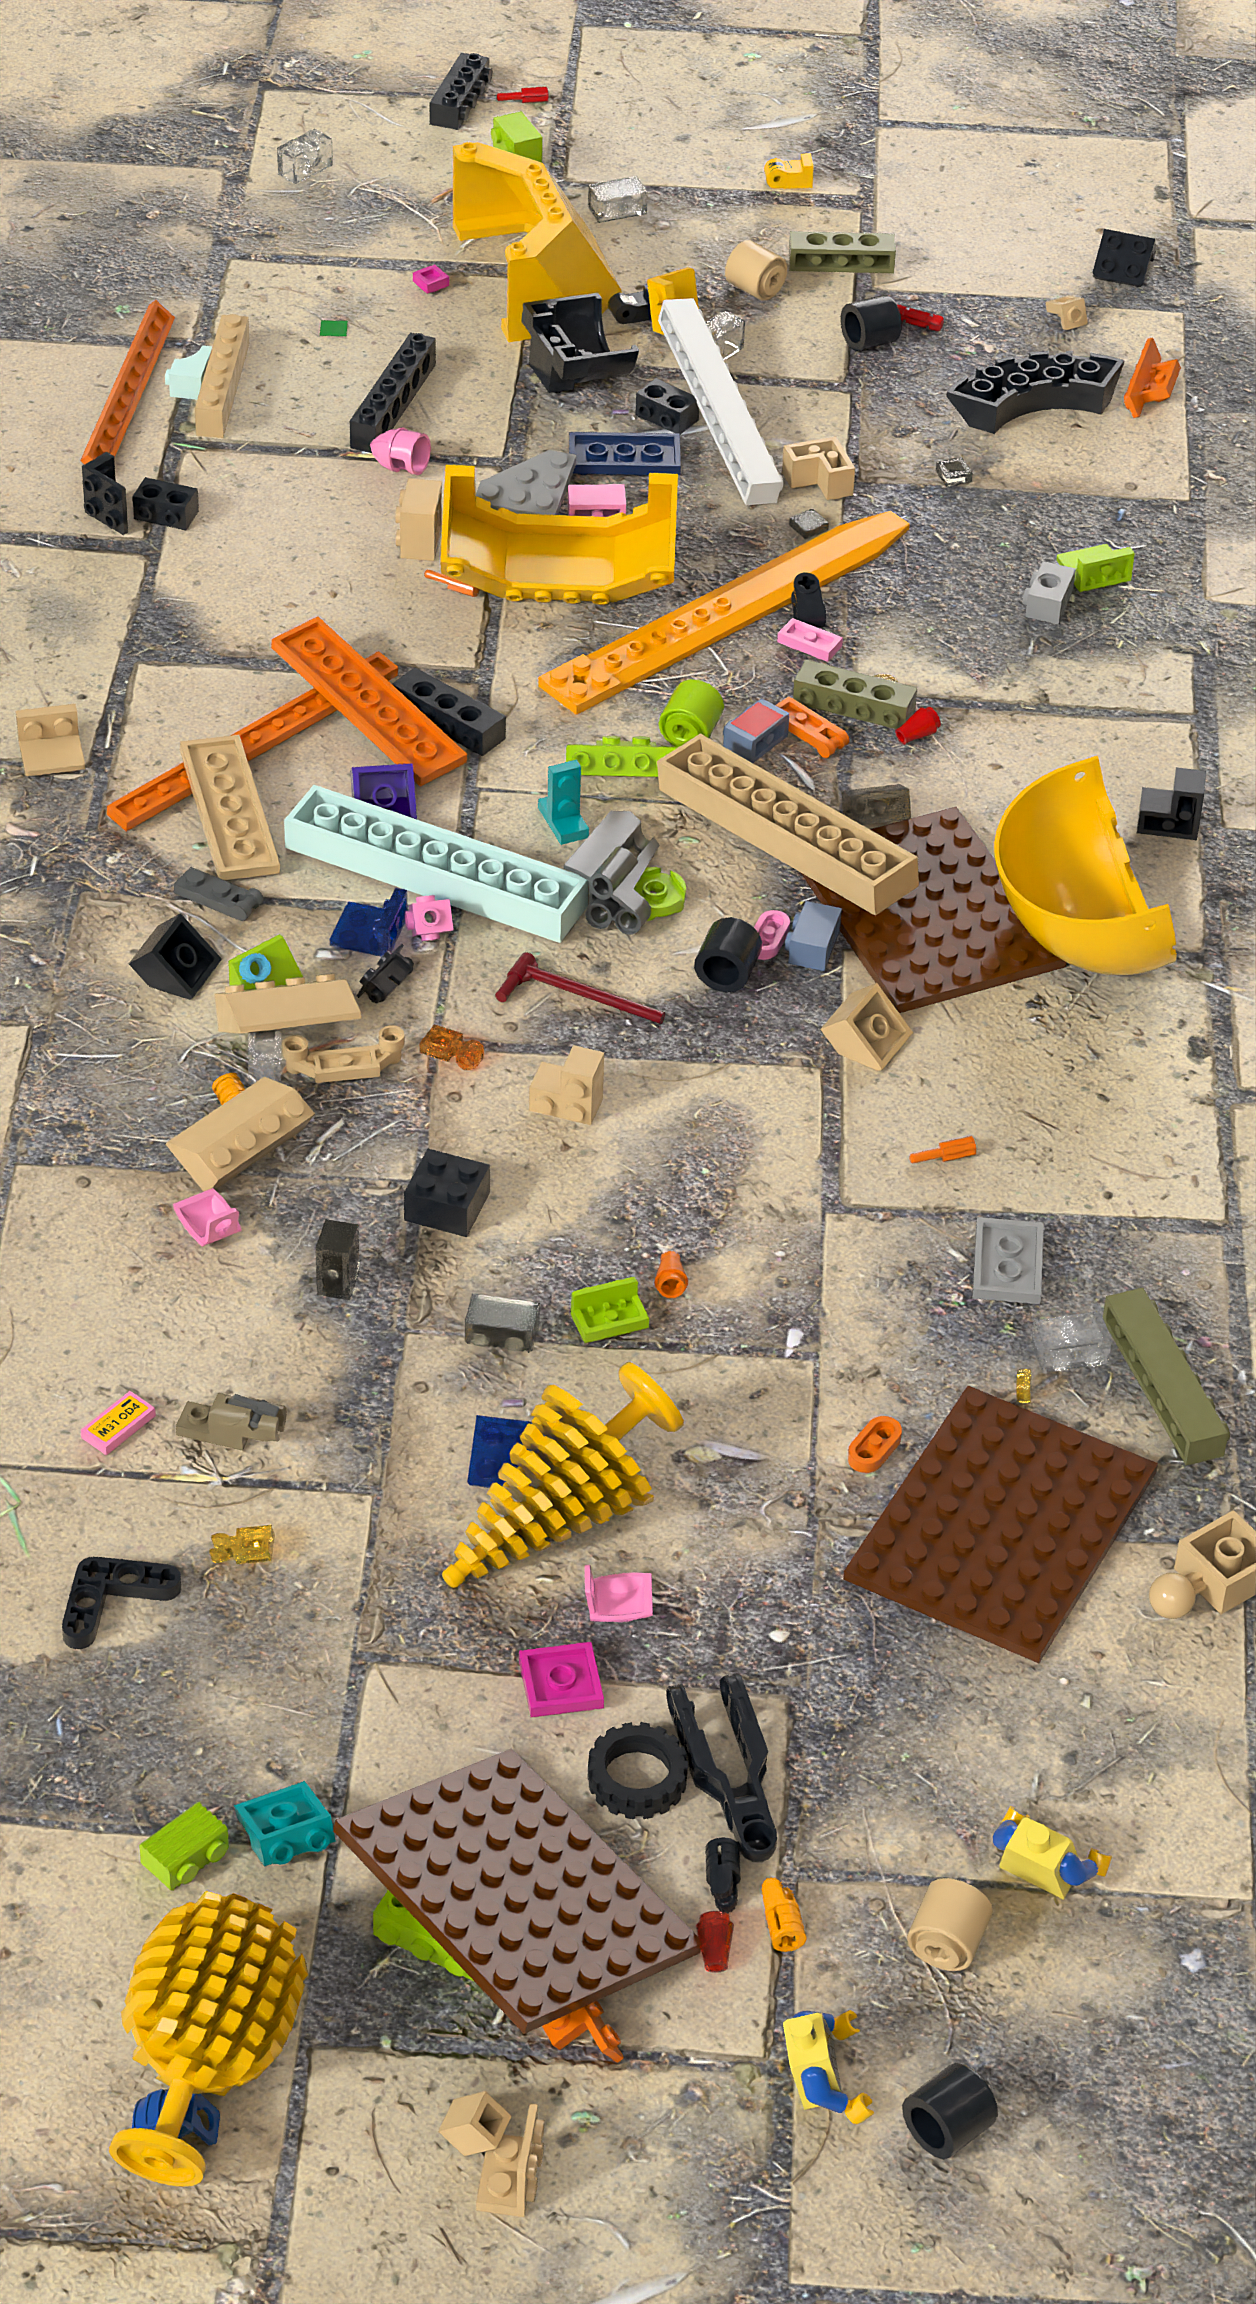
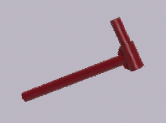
M528 952L521 954L507 973V979L495 994L498 1001L505 1002L517 985L534 979L662 1024L665 1019V1012L538 968L536 958Z

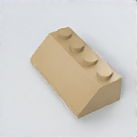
M335 973L315 975L316 981L305 982V977L285 979L286 985L275 986L274 981L256 982L255 989L247 990L244 989V984L225 986V992L214 993L219 1032L241 1034L361 1019L362 1016L347 980L335 979Z
M263 1077L169 1140L166 1146L203 1191L212 1188L216 1190L301 1132L315 1113L295 1088Z

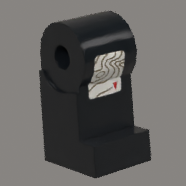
M648 284L643 285V291L631 294L617 293L609 299L608 309L618 323L629 324L652 320Z

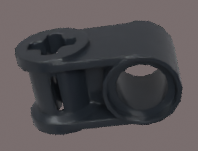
M800 573L794 579V591L791 594L793 618L814 627H825L826 608L822 600L819 580L812 573Z

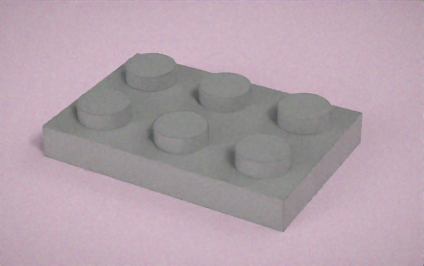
M977 1217L972 1299L1040 1304L1044 1223Z

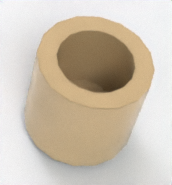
M745 240L739 243L731 252L725 266V277L730 284L761 301L773 298L780 291L787 276L788 266L786 260L751 240Z
M951 1878L932 1881L927 1888L907 1934L908 1946L917 1957L931 1966L947 1971H961L968 1968L974 1959L992 1916V1904L986 1895L976 1887L963 1881Z

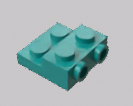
M305 1781L234 1805L236 1817L248 1833L252 1850L264 1867L271 1864H286L293 1856L305 1852H320L330 1843L336 1842L331 1815Z

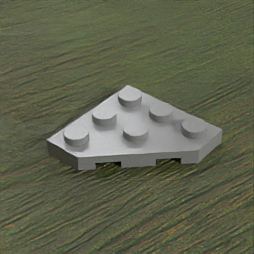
M548 450L480 481L476 496L491 502V508L497 511L503 507L517 514L558 515L577 462L576 455Z

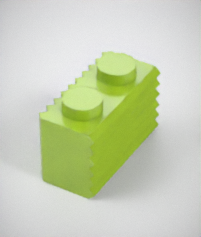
M197 1802L139 1844L141 1864L167 1888L174 1891L176 1886H180L181 1883L187 1884L191 1882L199 1869H203L206 1864L209 1865L210 1862L215 1863L225 1855L229 1848L228 1828L215 1815H212L211 1811H208L205 1806Z

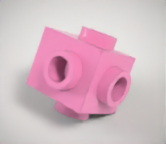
M435 895L416 897V903L409 905V911H405L407 930H412V936H421V941L440 939L439 933L453 931L450 899L435 901ZM425 913L431 916V923L425 920Z

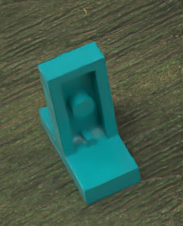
M577 759L548 766V796L538 799V809L560 845L587 839L589 836V827L580 815L581 766Z

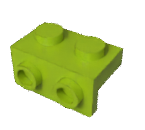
M636 1277L586 1287L573 1291L571 1294V1316L584 1344L649 1328L648 1314L638 1296V1281Z

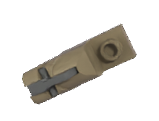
M218 1393L212 1406L187 1401L176 1424V1435L243 1451L248 1438L265 1442H278L280 1440L278 1431H284L287 1410L284 1405L265 1400L250 1399L238 1394L231 1396Z

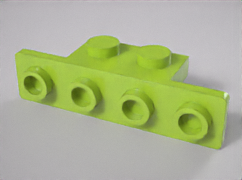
M603 736L602 740H596V745L568 744L566 746V762L577 759L581 766V775L658 777L657 761L678 747L656 746V742H650V737L645 736L632 737V741H620L619 736Z

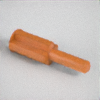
M427 569L424 573L425 578L447 584V589L476 597L480 591L476 587Z
M972 1136L940 1142L939 1148L910 1154L909 1159L911 1163H918L941 1157L943 1162L976 1155V1144Z

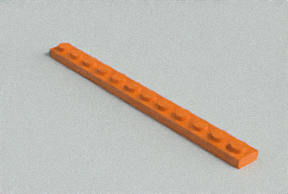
M378 651L365 658L388 681L398 676V666ZM313 688L232 735H240L247 761H250L334 713L337 709ZM184 763L179 764L107 805L106 814L127 832L193 794Z

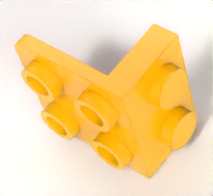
M686 267L647 279L654 332L664 335L658 322L663 300L694 298L699 309L694 269Z

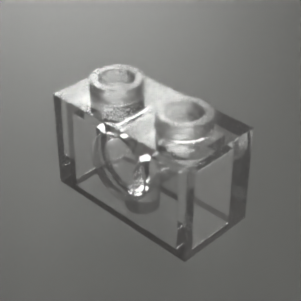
M313 129L277 147L278 175L297 184L332 166V138L319 130Z

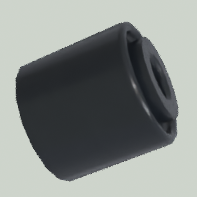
M888 295L845 304L842 308L840 315L842 334L846 343L854 351L896 342L900 337L902 331L900 311L895 301Z
M729 917L715 921L708 930L694 961V970L697 977L706 986L716 991L727 993L742 989L747 983L762 950V939L759 932L742 919Z
M954 2063L947 2066L906 2097L902 2104V2112L907 2128L914 2139L928 2153L944 2160L952 2157L992 2126L998 2117V2106L991 2089L976 2071L967 2065Z

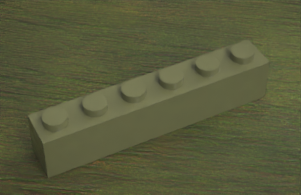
M1144 1288L1106 1296L1102 1320L1185 1465L1223 1457L1227 1441L1230 1439L1228 1425L1219 1418L1215 1411L1213 1399L1205 1394L1197 1372L1192 1371L1187 1363L1183 1348L1177 1346L1170 1326L1161 1319L1156 1302L1153 1299L1150 1300Z

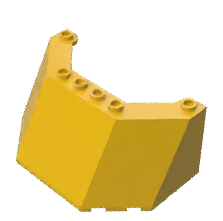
M465 142L461 145L453 146V229L459 241L520 232L528 233L519 242H514L505 249V258L508 262L507 318L501 319V329L507 341L515 342L531 339L530 333L521 322L523 303L599 293L602 297L603 314L608 309L609 299L614 294L621 293V288L592 232L546 166L541 162L479 142Z
M445 465L440 560L441 574L497 597L506 598L509 601L535 599V601L542 603L550 602L551 600H563L569 604H576L580 601H592L597 605H606L609 602H617L674 583L678 474L649 473L648 503L633 508V514L626 516L625 513L621 512L609 517L517 514L503 507L497 511L491 508V502L476 496L475 466Z

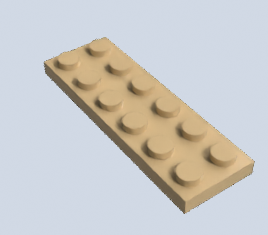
M240 735L180 741L179 750L218 878L230 880L279 874L280 862Z

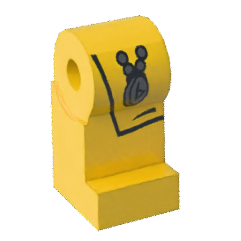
M811 153L801 154L800 160L783 161L778 158L770 159L764 166L766 181L771 188H813L814 165Z

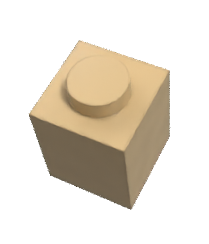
M486 2091L453 2099L438 2132L462 2155L468 2156L496 2149L511 2119V2115Z

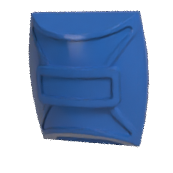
M169 2089L151 2092L147 2097L136 2102L132 2128L155 2130ZM193 2094L178 2138L180 2139L194 2132L209 2146L216 2144L220 2122L219 2110L201 2094ZM203 2109L209 2119L208 2130L204 2128L201 2118L196 2114L198 2110Z

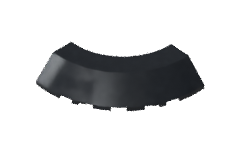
M1049 351L1030 352L1029 357L1015 359L1014 356H1008L996 360L995 365L976 368V373L970 377L964 375L947 391L946 397L969 427L995 434L1009 421L1036 411L1072 409L1101 415L1113 397L1124 360L1090 353V357L1073 356V351H1066V353H1058L1056 355H1049Z

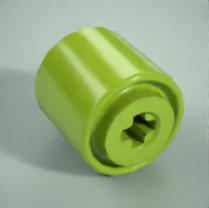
M689 679L682 681L676 686L660 715L658 724L665 740L675 747H680L699 734L710 738L724 710L722 696L713 686L701 680Z

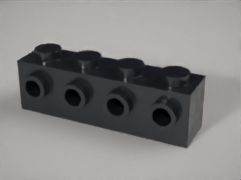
M460 53L429 102V125L459 130L462 123L467 121L470 110L475 108L478 97L483 95L486 84L491 82L493 70L489 68V57H484L477 53Z

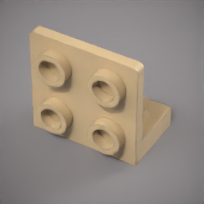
M76 704L15 711L18 742L26 776H41L44 774L73 772L85 769V760L78 730Z
M530 2103L524 2137L503 2134L498 2147L486 2151L477 2194L476 2211L525 2217L527 2201L535 2202L538 2183L536 2173L537 2167H541L544 2143L542 2140L545 2120L538 2119V2104Z

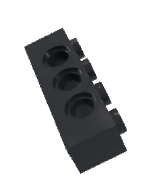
M416 667L392 683L395 688L453 741L481 756H484L506 739L505 715Z

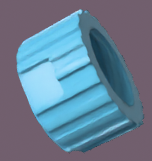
M260 953L246 956L242 959L239 966L242 979L253 984L264 981L271 971L270 962ZM253 961L259 966L258 975H253L250 971Z

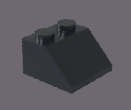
M180 913L158 925L128 964L149 987L190 1000L196 995L222 958Z

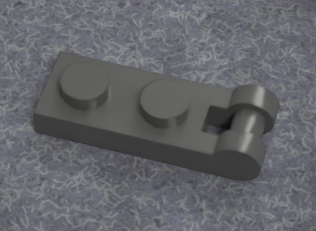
M190 867L174 883L175 894L240 921H245L251 915V909H256L264 901L262 893L255 888L246 890L193 867Z

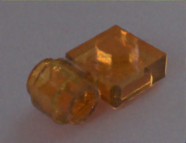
M435 1024L419 1043L420 1053L446 1062H449L453 1056H456V1063L463 1070L475 1069L484 1059V1047L479 1041H463V1033Z

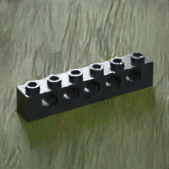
M410 332L350 419L351 449L372 453L370 447L372 440L394 428L436 366V338L425 336L422 333Z

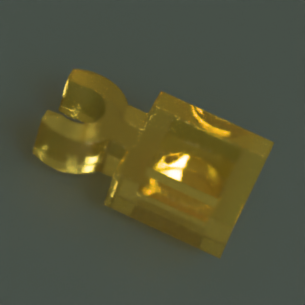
M272 1525L237 1528L236 1536H229L225 1533L211 1535L214 1548L210 1549L209 1553L212 1562H225L231 1557L235 1558L236 1564L272 1561L275 1538Z

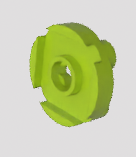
M647 867L634 887V890L651 906V915L647 921H651L655 917H664L681 912L684 909L686 898V884L683 878L671 870L669 875L661 873V868Z

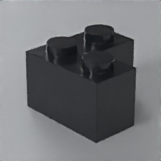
M1176 767L1173 790L1142 787L1137 833L1197 840L1205 792L1206 771Z

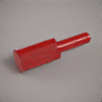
M547 86L521 88V92L497 94L498 101L522 100V103L548 102L549 99Z

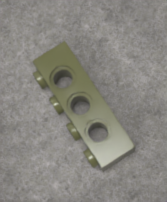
M790 231L789 271L894 274L896 256L895 234Z
M805 659L794 679L793 699L804 706L894 729L902 726L914 714L916 709L917 687Z

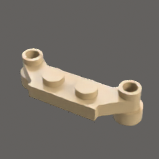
M389 1025L379 1031V1043L377 1045L313 1052L308 1051V1041L304 1037L291 1035L282 1042V1055L286 1059V1070L289 1073L305 1074L314 1078L316 1083L380 1077V1071L389 1064L400 1062L401 1049L405 1044L404 1031L398 1026Z

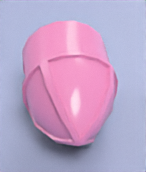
M401 427L380 434L370 443L373 456L383 467L393 472H399L400 469L407 470L410 474L420 475L428 465L431 444L428 435L424 433L409 431Z

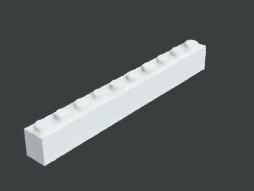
M694 298L663 300L658 322L689 388L697 400L699 409L745 505L777 503L779 493L783 489V478L777 472L773 457L769 455L765 447L764 438L760 436L755 420L751 418L747 410L746 401L742 399L738 391V385L733 381L729 373L728 364L724 362L720 354V348L712 338L711 329L707 327L701 309H698Z

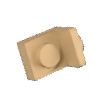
M1067 295L1046 301L1047 312L1058 314V317H1061L1063 330H1070L1088 323L1084 298Z

